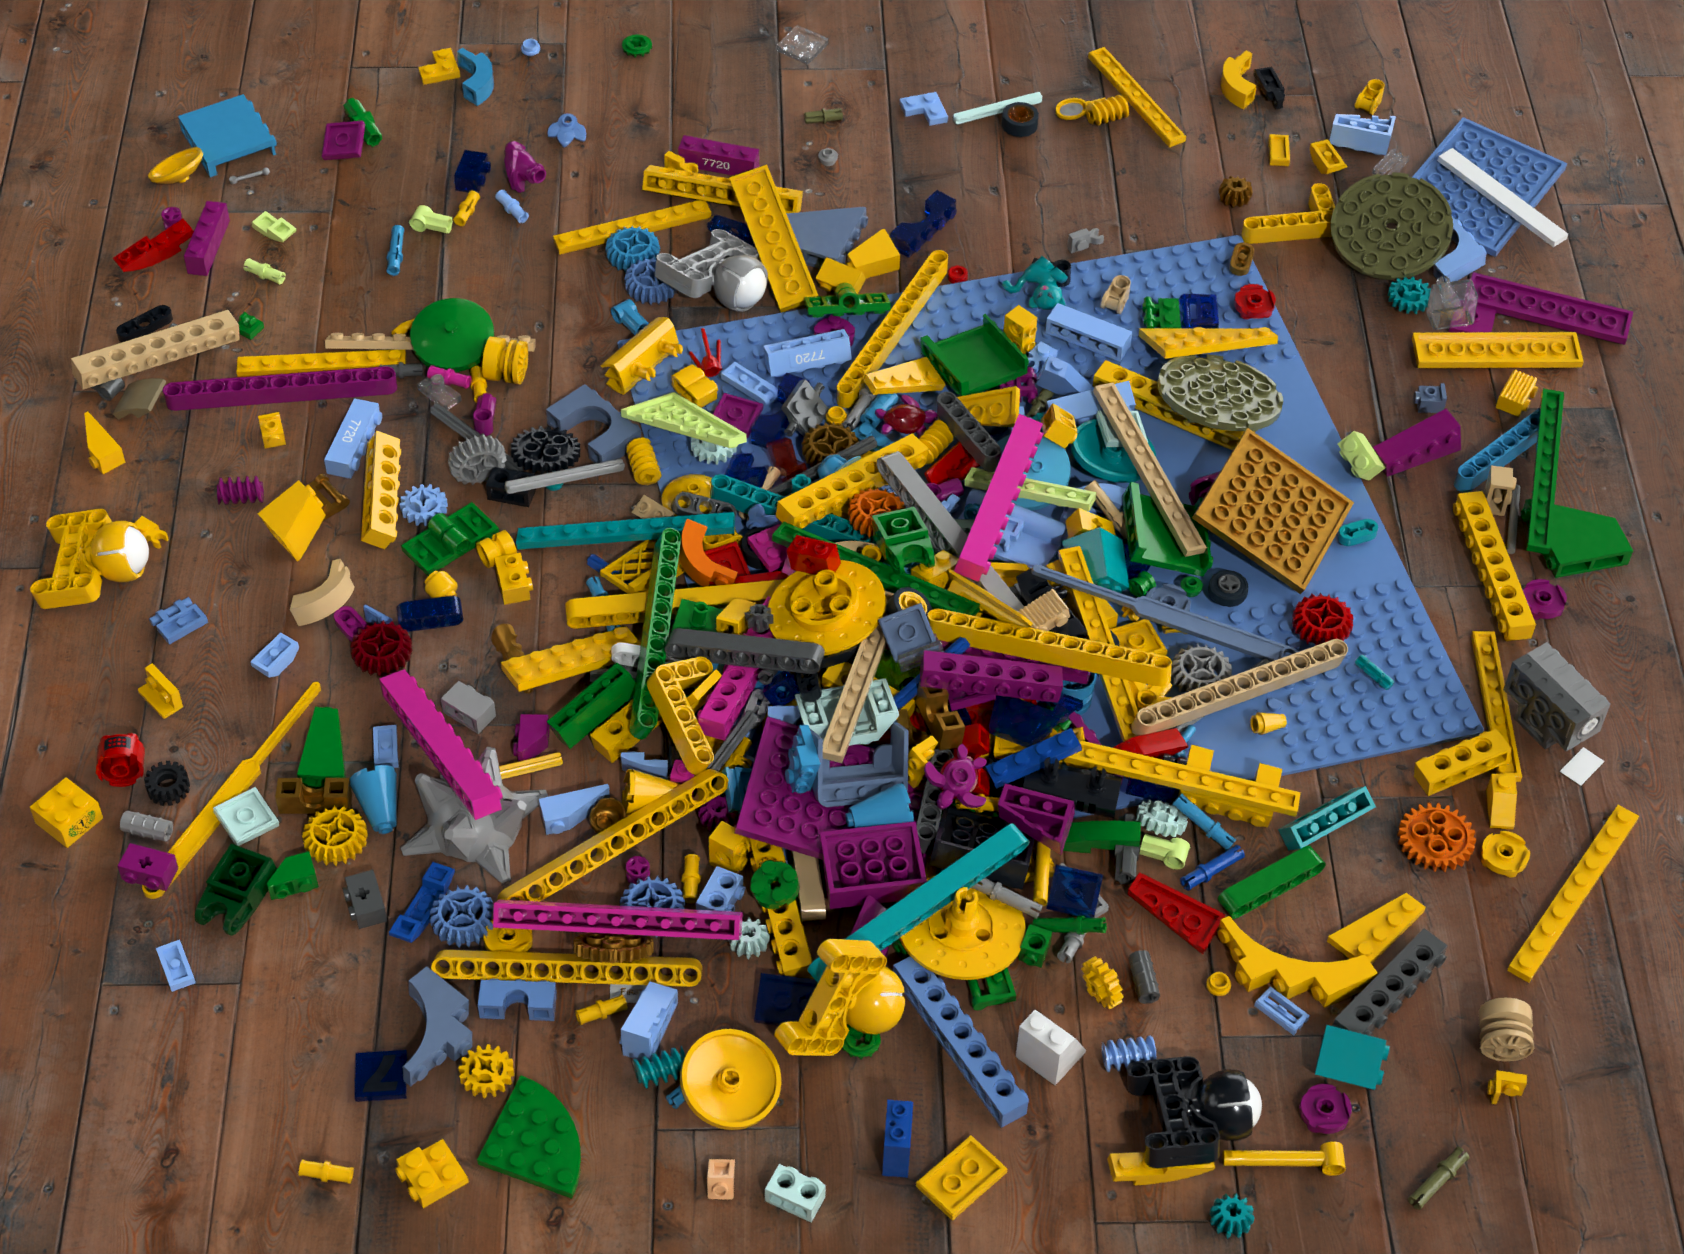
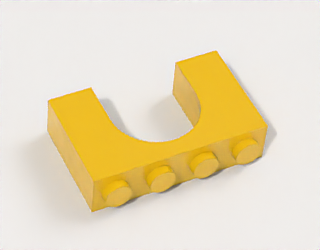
M1191 744L1186 765L1210 771L1214 750ZM1259 763L1254 782L1279 787L1282 769ZM1179 789L1178 797L1183 793L1198 808L1209 814H1219L1231 820H1241L1257 827L1267 828L1273 816V811Z

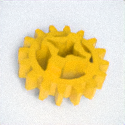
M1096 956L1082 963L1083 967L1081 970L1084 973L1082 977L1086 982L1087 991L1091 997H1096L1097 1002H1101L1103 1007H1108V1009H1112L1123 1002L1122 998L1124 996L1121 993L1123 989L1118 983V975L1114 969H1109L1108 964H1103L1102 959H1097Z
M487 1044L484 1050L477 1046V1052L468 1051L469 1058L462 1057V1066L458 1068L460 1082L464 1084L465 1091L472 1089L473 1096L478 1095L480 1092L483 1098H486L487 1093H491L493 1097H496L497 1090L505 1092L504 1084H512L511 1077L514 1076L513 1060L509 1059L507 1051L501 1053L500 1046H497L494 1050H491L490 1044ZM503 1067V1072H502L501 1076H499V1073L501 1072V1068Z

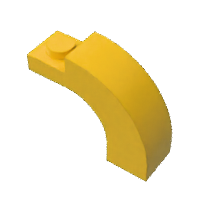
M1247 50L1240 56L1238 55L1236 59L1230 56L1227 58L1221 77L1222 93L1232 104L1243 110L1254 101L1257 85L1242 77L1250 69L1253 53Z

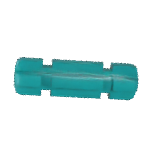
M1360 655L1355 660V664L1385 690H1389L1393 686L1394 680L1374 663L1370 662L1364 655Z

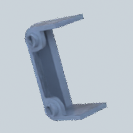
M894 721L891 725L890 744L880 745L874 750L872 764L831 768L830 761L823 759V738L810 729L820 761V767L812 788L816 800L822 806L854 805L896 784H904L906 790H908L909 730L898 722Z

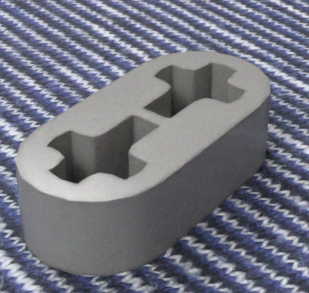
M756 689L747 701L741 718L747 710L755 713L758 717L751 729L758 728L766 715L768 706L771 703V697L768 692ZM758 699L761 700L760 706L756 704Z

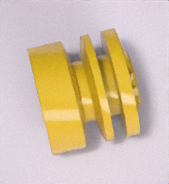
M490 336L486 342L483 354V378L500 381L504 373L506 383L513 381L514 384H522L528 367L527 342L519 341L517 343L516 340H511L507 347L505 338Z

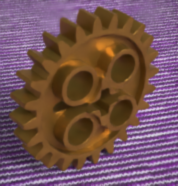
M587 932V934H580V936L575 937L573 940L574 954H577V957L590 959V961L599 960L600 963L632 962V960L640 961L641 958L652 956V953H654V941L650 936Z

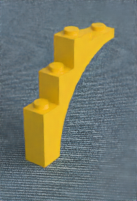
M1230 916L1220 921L1218 937L1230 949L1233 960L1238 962L1235 977L1237 982L1243 985L1247 992L1273 982L1276 991L1290 999L1311 989L1315 1000L1320 1001L1322 1006L1326 1008L1362 992L1378 975V972L1365 954L1336 962H1308L1293 959L1273 952L1255 942L1237 926Z

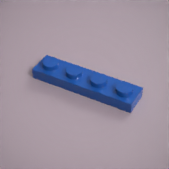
M1072 728L985 767L997 789L1044 768V761L1047 757H1050L1051 764H1053L1056 758L1062 760L1082 751V747Z

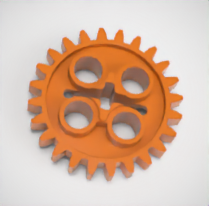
M1430 803L1427 804L1426 808L1419 804L1417 810L1411 808L1409 814H1404L1397 834L1400 837L1398 844L1403 845L1402 852H1409L1407 859L1415 858V865L1421 862L1424 863L1425 870L1430 865L1434 872H1436L1438 867H1441L1442 871L1446 872L1448 866L1454 871L1457 864L1462 867L1464 862L1469 861L1471 854H1473L1476 838H1474L1475 830L1470 829L1472 823H1464L1466 816L1458 817L1457 809L1450 812L1449 805L1445 809H1441L1440 803H1437L1436 808H1433Z

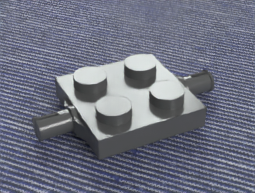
M806 379L800 380L782 405L781 409L789 421V425L784 431L787 436L791 437L795 430H797L804 438L805 433H808L810 428L815 429L816 425H820L829 409L820 398V393L825 388V386H822V383L818 382L813 389Z

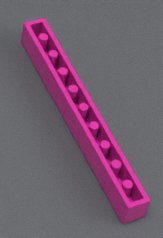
M1021 414L1018 415L954 572L979 582L982 574L987 575L991 565L988 559L993 560L997 550L994 544L999 545L1003 536V532H1000V529L1005 530L1009 518L1005 516L1006 514L1011 516L1015 503L1011 501H1017L1021 491L1017 487L1023 486L1027 476L1023 472L1028 473L1032 464L1029 458L1034 459L1038 449L1034 445H1039L1044 433L1040 432L1043 423Z
M404 669L380 678L383 698L473 818L477 820L502 810L500 800L503 799L499 786L493 785L489 773L483 772L480 762L473 759L471 750L464 747L461 737L454 734L451 724L445 722L441 711L437 712L433 701L427 699L424 689L418 687L414 676L410 677Z
M498 900L494 903L493 928L739 940L742 937L743 912Z

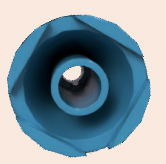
M388 765L374 766L375 770L367 772V768L361 769L350 777V786L373 830L379 832V834L390 833L397 825V774L395 769Z
M896 784L849 807V813H845L848 827L860 828L914 822L913 811L909 809L910 798L904 784Z

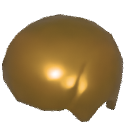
M614 798L600 799L591 809L589 815L590 826L596 833L602 832L626 817L625 807Z

